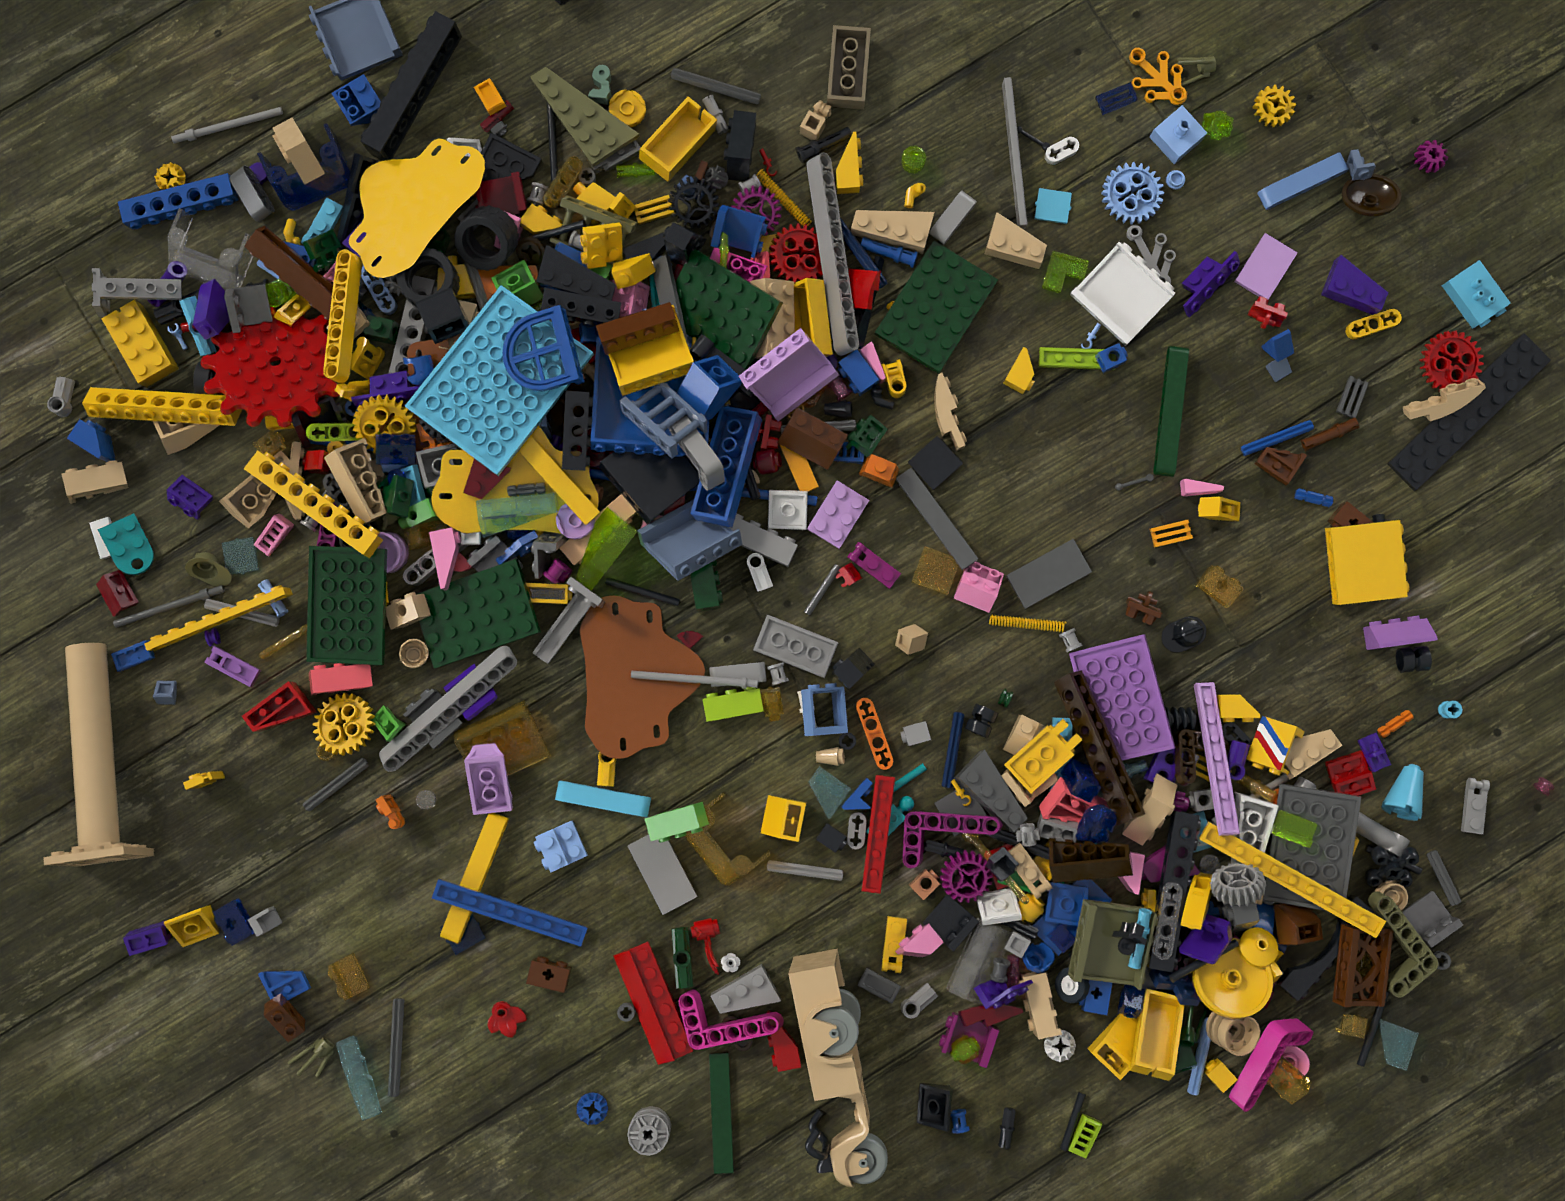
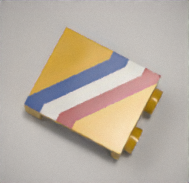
M1262 716L1246 760L1252 762V766L1257 769L1263 770L1265 767L1269 768V772L1280 776L1281 773L1289 775L1290 771L1283 767L1294 738H1302L1305 731L1297 726Z

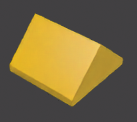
M211 905L164 921L166 928L182 947L219 934Z

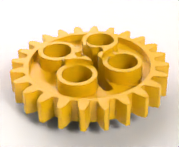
M379 394L376 400L371 396L369 402L364 400L363 406H358V411H355V418L352 422L355 425L353 431L358 432L356 438L366 439L367 450L372 447L374 448V454L377 450H380L381 455L385 451L391 455L393 450L398 454L400 448L405 450L406 444H411V439H414L415 436L413 432L417 429L414 426L416 419H411L414 413H408V409L402 407L403 400L397 403L395 396L392 400H389L388 395L385 396V399H382ZM378 410L384 411L386 415L379 414ZM391 413H394L395 415L390 419L388 425L383 428L378 437H375L381 425L383 426ZM398 421L402 424V426H397L394 424V422ZM371 424L375 429H370L367 425ZM383 436H390L391 440H387Z
M343 693L342 697L336 694V700L329 697V704L323 702L324 709H317L320 715L314 716V718L318 719V722L313 723V726L318 729L314 730L313 733L318 735L315 740L321 742L319 746L325 748V751H332V754L335 755L339 753L345 756L346 752L352 755L353 749L358 752L360 751L359 745L366 746L365 739L371 740L368 733H374L370 726L376 724L371 721V719L375 718V715L369 714L373 709L367 707L369 703L363 701V698L356 697L352 693L350 696ZM354 709V713L349 716L350 710ZM336 714L335 720L331 722V717ZM357 727V732L352 734L353 729ZM339 732V737L334 740L335 734Z

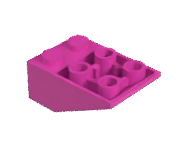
M714 247L710 257L749 282L762 279L767 269V265Z

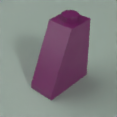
M1166 844L1144 859L1141 878L1143 881L1145 879L1150 883L1160 881ZM1180 847L1177 850V856L1179 858L1183 857L1185 850L1183 847ZM1195 864L1193 870H1190L1189 876L1200 873ZM1180 866L1176 867L1173 871L1175 877L1180 876L1182 873Z

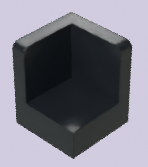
M1002 847L989 857L985 866L1000 882H1003L1016 872L1019 863Z

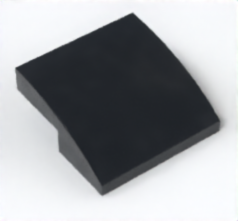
M939 435L908 461L932 490H935L963 464Z

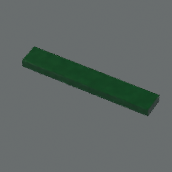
M729 1052L709 1053L714 1174L734 1173Z

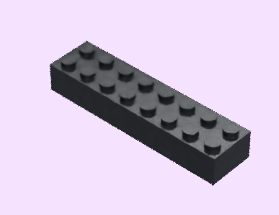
M437 11L428 18L425 30L417 38V44L409 51L406 63L401 65L398 77L390 84L387 96L382 98L379 110L372 115L368 129H365L361 135V143L369 154L382 161L392 160L462 38L454 20Z

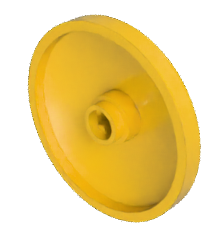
M1232 938V940L1236 939L1238 943L1240 942V939ZM1239 946L1220 956L1215 964L1208 963L1193 971V983L1199 998L1211 1011L1222 1017L1231 1019L1249 1017L1266 1005L1272 993L1273 977L1270 966L1258 967L1250 964L1242 956Z

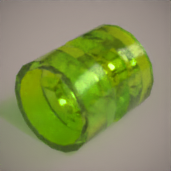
M279 278L265 285L270 307H279L296 295L294 289Z

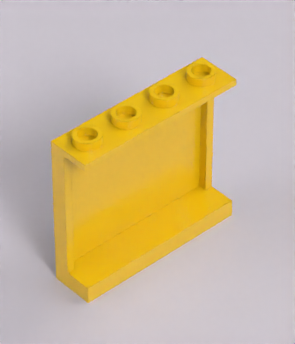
M674 305L671 306L678 323L679 332L609 354L622 396L687 375L694 361Z
M1400 520L1325 528L1332 604L1342 605L1408 597L1409 583L1406 581L1407 564L1404 562L1406 548L1405 544L1402 543L1404 528Z

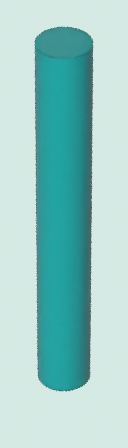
M922 763L894 783L893 792L926 771L927 769Z

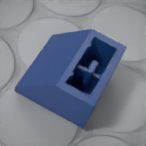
M364 74L331 93L351 126L370 123L372 115L377 113L380 108L381 101Z

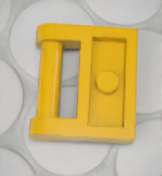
M365 337L358 338L357 348L352 354L350 369L370 380L369 377L374 375L383 360L385 351L380 347L372 345ZM366 350L372 353V359L364 355Z

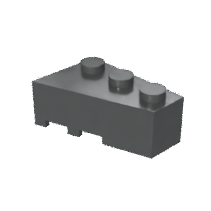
M1218 901V905H1216L1219 909V917L1231 922L1232 937L1242 935L1246 930L1253 928L1260 920L1256 902L1255 904L1249 903L1248 906L1244 904L1240 907L1238 905L1231 907L1229 903L1224 905L1222 901Z

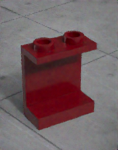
M513 172L508 177L482 181L479 189L473 194L474 198L477 197L478 205H475L476 208L490 205L512 215L522 214L527 211L519 172Z

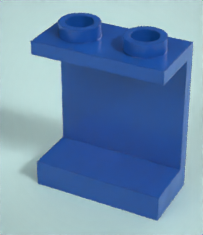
M722 205L718 210L711 246L718 248L720 244H725L752 252L751 258H755L757 253L762 251L763 242H761L762 235L765 236L768 224H765L766 217Z

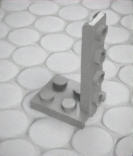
M92 268V307L99 317H105L107 312H110V300L108 299L182 300L181 279L107 278L103 275L100 268Z
M572 577L566 583L570 585L568 589L575 594L533 651L534 655L547 664L551 662L591 606L602 608L606 603Z

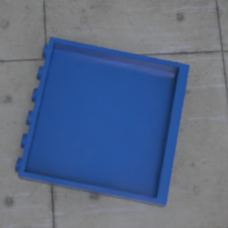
M597 337L591 450L597 452L614 451L616 453H625L627 451L634 452L635 454L653 453L658 456L667 454L622 413L619 401L625 396L630 401H636L654 386L622 396L609 354L605 355L600 337ZM686 375L666 382L677 393ZM659 393L639 409L643 413H648L666 398ZM670 405L654 417L652 421L656 425L661 424L679 410L675 406ZM707 420V433L704 434L698 427L696 428L707 443L709 437V420ZM666 429V430H665V433H666L668 436H670L671 433H670L669 429ZM678 444V455L676 456L681 457L683 455H686Z

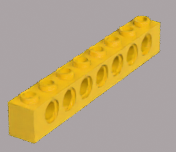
M90 387L82 402L88 417L228 426L236 425L242 409H238L230 415L222 414L220 405L225 400V395Z
M257 450L244 470L370 559L383 541L378 536L380 534L379 531L371 526L366 528L363 526L365 522L356 515L352 518L348 515L350 512L341 504L339 507L333 504L334 499L327 494L321 496L318 493L320 489L311 483L307 486L303 483L305 479L295 472L292 475L289 473L290 468L280 462L278 465L274 462L276 458L268 452L263 454ZM273 467V471L267 474L268 470ZM288 478L287 483L282 485L283 480ZM302 488V493L297 496L298 490ZM317 499V504L312 507V502ZM332 510V515L327 517V512ZM345 520H347L348 523H347L346 527L342 528V527H341L342 523H343ZM363 531L361 538L357 539V533Z

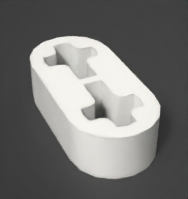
M1067 137L1048 147L1045 152L1046 162L1054 165L1076 154L1079 148L1078 140L1074 137ZM1068 143L1070 145L1074 144L1073 150H1071L1070 148L1066 150L1064 149L1067 147ZM1051 151L1053 153H1057L1060 151V153L1057 154L1056 159L1054 157H1050Z

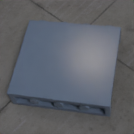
M339 0L317 10L309 6L311 11L309 18L313 26L316 25L318 31L315 32L319 41L325 45L322 49L326 58H330L332 62L329 65L333 75H337L341 81L403 56L380 0Z
M694 500L637 530L640 544L677 581L742 545L739 529L732 531L726 526L697 521L690 514Z

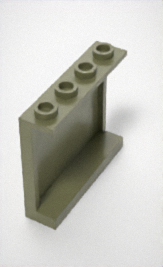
M1083 899L1068 976L1074 982H1082V979L1134 985L1138 990H1141L1142 984L1146 980L1145 970L1146 965L1150 961L1149 951L1150 946L1154 942L1153 932L1154 927L1158 923L1157 914L1151 908H1145L1152 911L1149 922L1150 932L1146 937L1147 941L1142 957L1141 969H1133L1128 966L1131 955H1123L1118 950V942L1122 938L1112 937L1113 931H1120L1122 922L1137 923L1139 909L1145 907Z

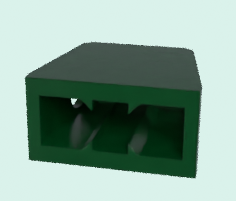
M367 315L370 325L364 329V337L368 340L396 345L400 324L390 319Z

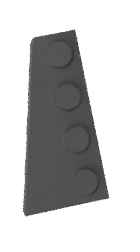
M985 749L979 751L954 777L956 782L991 816L998 817L1001 820L1002 827L1010 833L1015 832L1027 819Z

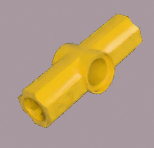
M599 752L597 786L614 787L617 759L612 758L610 762H604L603 754Z

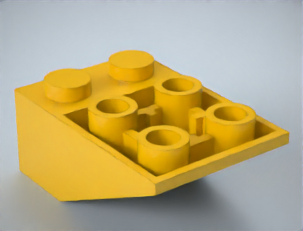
M1128 1006L1119 1013L1087 1048L1119 1080L1130 1071L1138 1015Z

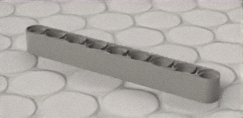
M501 646L388 743L379 753L384 769L388 772L399 769L513 670L517 665V659L510 647Z

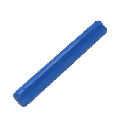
M1311 420L1243 445L1241 447L1242 454L1247 456L1266 447L1314 429V425Z

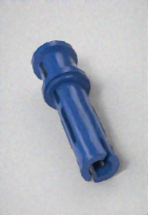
M863 237L861 242L864 250L894 259L895 263L901 262L910 265V268H913L918 256L917 251L911 252L903 249L902 246H898V248L866 237Z

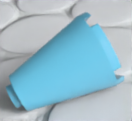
M1414 764L1404 766L1381 806L1382 810L1390 815L1391 812H1395L1398 818L1417 821L1418 818L1421 819L1424 772L1420 770L1419 766Z

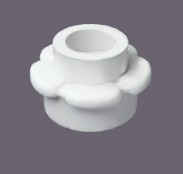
M728 953L727 956H723L721 959L722 969L726 972H736L740 965V959L735 954Z

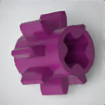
M1176 791L1173 802L1175 808L1173 811H1187L1189 798L1185 797L1184 792Z

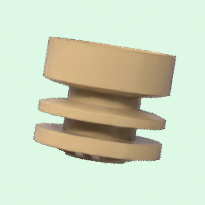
M1212 1012L1206 1023V1032L1209 1039L1236 1056H1244L1251 1053L1260 1039L1261 1031L1259 1024L1250 1016L1241 1019H1231Z

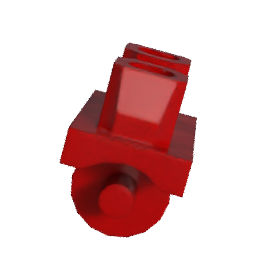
M1259 296L1250 308L1248 316L1262 322L1260 326L1262 329H1265L1267 325L1280 327L1288 315L1285 312V305L1275 303L1273 307L1267 305V298Z
M766 414L764 430L761 429L762 423L760 426L757 442H759L760 435H763L761 450L778 448L777 442L779 438L769 437L770 431L780 432L782 421H777L772 418V415Z

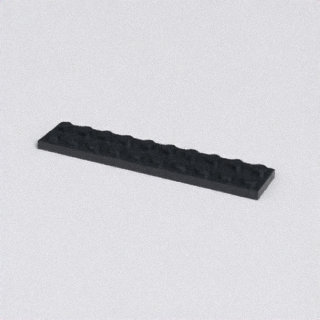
M1525 333L1521 334L1478 376L1486 388L1476 398L1461 409L1431 421L1387 464L1413 491H1416L1541 371L1551 359Z

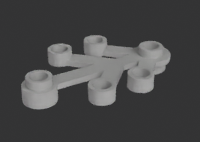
M1138 225L1130 226L1126 236L1130 241H1135L1146 262L1145 266L1150 270L1152 268L1160 274L1159 279H1164L1165 282L1167 281L1171 284L1168 272L1172 261L1176 257L1173 250L1165 252L1163 256L1165 261L1161 272L1157 266L1162 246L1167 241L1166 235L1163 233L1156 235L1155 246L1151 255L1141 237V227ZM1133 229H1136L1138 231V234L1133 235L1131 231ZM1163 237L1164 242H1158L1157 238ZM1171 253L1173 258L1168 259L1166 254Z

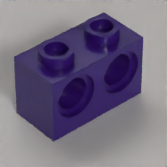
M1170 749L1155 753L1143 779L1153 784L1155 775L1163 771L1166 776L1165 778L1175 783V750ZM1169 753L1173 756L1171 764L1165 761V757Z

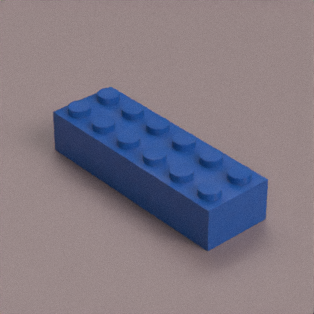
M722 406L719 410L710 447L722 463L725 482L707 491L701 481H699L690 513L697 521L733 528L762 422L758 412L729 406Z

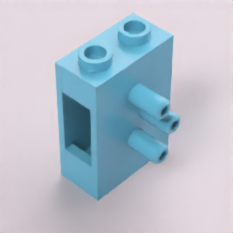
M1480 260L1442 285L1472 329L1478 325L1482 328L1491 322L1489 319L1491 316L1495 315L1498 317L1507 311L1505 307L1511 304Z

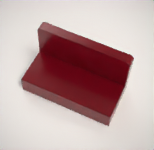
M120 570L103 575L96 583L113 617L118 616L122 610L136 606L139 603Z

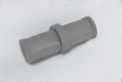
M709 95V99L708 96L705 97L702 101L707 111L717 119L716 130L718 135H721L722 131L726 133L729 129L722 116L723 112L718 108L714 96Z

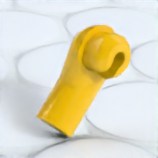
M287 219L283 231L286 242L300 245V238L294 237L293 233L296 221Z

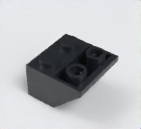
M452 287L416 302L427 331L435 344L463 333L469 326L468 318Z

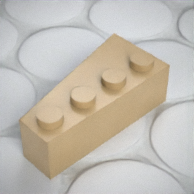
M856 210L851 232L857 237H866L894 247L902 246L905 250L917 251L923 254L934 212Z
M365 438L335 449L324 457L354 515L365 522L363 525L373 522L387 513L381 491L376 485L375 480L377 477L375 472L372 471L370 464L372 460L370 453H367L366 450L367 442Z

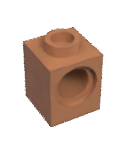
M924 869L909 886L925 900L940 885L937 881L939 877L932 869L929 872ZM923 878L931 880V885L928 888L921 887L920 883Z

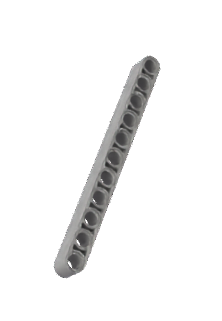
M821 153L807 161V172L833 347L838 355L843 356L857 350L859 340L832 161L828 154Z

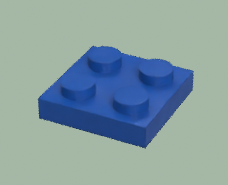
M1049 881L1052 889L1047 894L1044 921L1078 926L1083 899L1088 900L1089 888Z

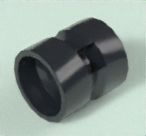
M1427 646L1414 647L1413 650L1410 647L1398 648L1396 651V665L1399 672H1413L1414 669L1416 671H1429L1432 665L1429 648Z
M975 704L971 713L973 718L968 720L965 729L989 738L992 730L990 725L995 723L999 713Z

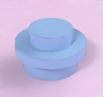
M1171 171L1166 177V183L1171 189H1180L1185 183V176L1181 171Z

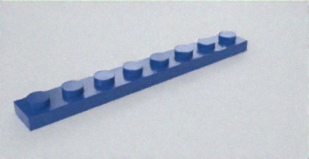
M438 879L432 895V899L580 947L587 931L586 926L442 879Z

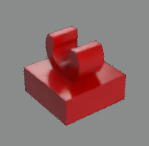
M852 562L839 569L840 573L836 575L837 579L841 576L845 579V583L841 585L842 587L850 586L862 579Z

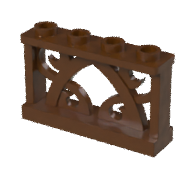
M1341 924L1332 1002L1343 1007H1384L1393 930L1383 926L1377 938L1369 942L1372 936L1368 933L1361 940L1359 939L1360 933L1366 932L1353 925ZM1366 952L1373 966L1362 978L1356 970V963L1363 958ZM1363 989L1370 993L1369 998L1364 996ZM1358 992L1359 998H1352L1353 994Z

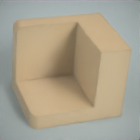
M916 624L898 630L895 646L908 655L921 651L925 648L928 633Z

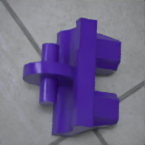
M1372 733L1357 740L1371 772H1376L1391 765L1377 733Z

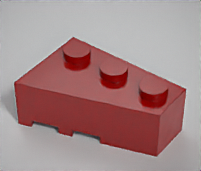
M288 681L245 713L242 718L252 732H261L318 712L296 682Z

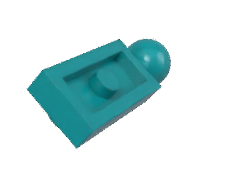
M902 797L899 800L898 807L892 804L888 836L905 820L903 812L913 809L914 800L911 797Z

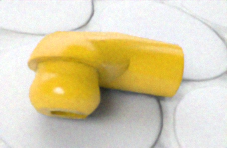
M916 183L906 190L904 207L913 208L914 199L926 190V186L923 183Z

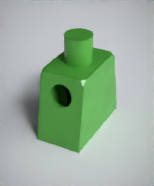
M426 498L410 506L408 517L398 519L402 529L407 527L421 529L441 521L433 510L431 498Z

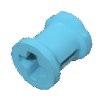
M1444 701L1438 706V713L1443 718H1457L1462 714V706L1457 701Z

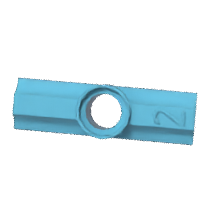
M196 296L180 300V305L200 356L217 351L211 338L205 340L193 328L197 305Z

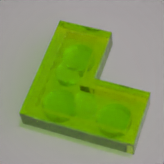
M1052 251L1042 288L1060 293L1065 276L1084 280L1089 260Z

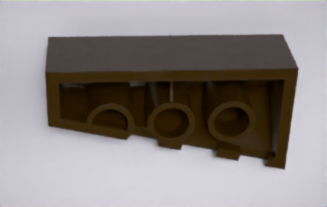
M1049 838V868L1053 883L1133 876L1129 844L1103 842L1102 845L1094 844L1093 841L1075 843L1070 839H1065V842L1056 841V838Z

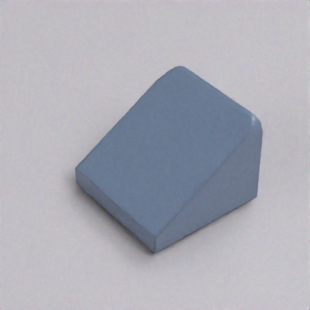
M1287 357L1279 362L1274 360L1265 366L1275 382L1292 373Z
M157 681L153 694L155 702L157 704L174 705L176 703L177 682Z

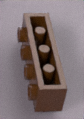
M670 302L596 325L605 355L679 332L678 323Z

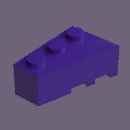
M1340 255L1332 264L1321 296L1374 315L1382 310L1388 292Z

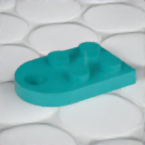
M134 513L97 529L115 565L120 571L128 575H139L151 567L154 561V552ZM137 559L143 561V566L140 569L132 567V563Z

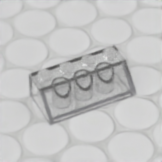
M978 917L977 920L979 922L970 933L946 989L948 992L963 999L982 1005L974 988L991 980L990 974L993 973L994 968L993 959L1004 957L1006 952L1004 947L1012 933L995 924L983 926L981 918Z

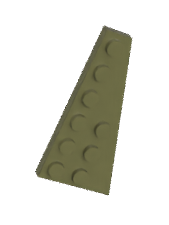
M547 67L530 76L534 85L592 167L640 137L639 133Z

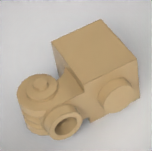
M821 100L813 106L814 112L808 111L800 125V134L810 140L818 141L825 128L826 119L832 114V106L823 103Z

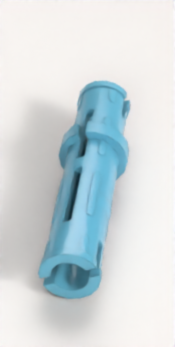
M1141 908L1139 909L1137 924L1145 927L1142 937L1146 939L1147 934L1150 932L1149 922L1152 911ZM1135 944V951L1131 954L1128 963L1130 968L1141 969L1145 945Z

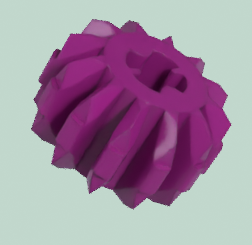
M1429 140L1425 141L1423 145L1417 147V152L1414 153V157L1417 158L1414 164H1420L1419 170L1425 168L1426 173L1430 171L1435 173L1445 166V162L1448 160V156L1445 154L1448 149H1442L1443 143L1437 145L1436 140L1432 142Z

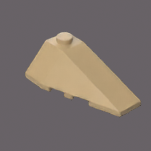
M153 421L168 455L189 447L219 426Z

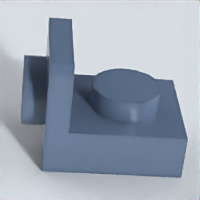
M1358 149L1350 151L1346 163L1352 180L1371 178L1375 164H1364V158L1360 156Z

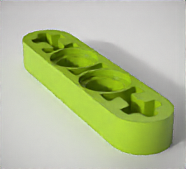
M313 423L306 429V436L316 442L358 441L362 439L349 435V429L355 426L352 423ZM368 424V425H367L370 429H371V428L375 429V427H374L373 425H371V424ZM333 427L339 429L337 437L330 435V430ZM316 428L317 430L325 431V434H317L315 437V435H312V431H315ZM379 431L375 437H378L381 432Z

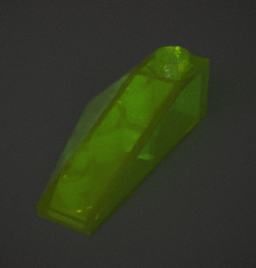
M606 507L594 524L576 580L590 591H592L637 532L635 527L608 507Z

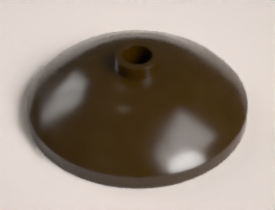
M1372 174L1371 178L1365 180L1349 179L1343 186L1342 199L1345 205L1355 213L1376 217L1386 215L1398 207L1401 201V190L1393 180L1382 175Z

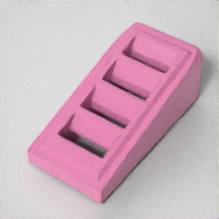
M870 342L860 349V354L879 378V383L882 384L885 382L886 377L874 344Z
M1190 479L1180 481L1181 496L1183 497L1219 494L1224 490V486Z
M281 514L274 515L254 543V546L269 557L287 536L294 524ZM273 528L276 529V530L279 532V535H278L276 532H274L272 529H273ZM269 534L270 536H272L275 539V541L270 539L267 535ZM265 540L268 544H270V548L266 546L264 543H262V541Z

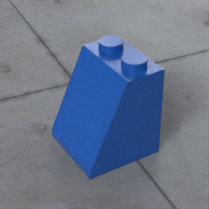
M716 355L693 362L677 394L695 411L702 413L707 420H710L739 388L742 381L739 375Z

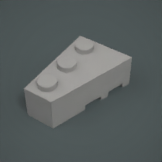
M763 964L711 993V998L719 1013L781 1001V996Z

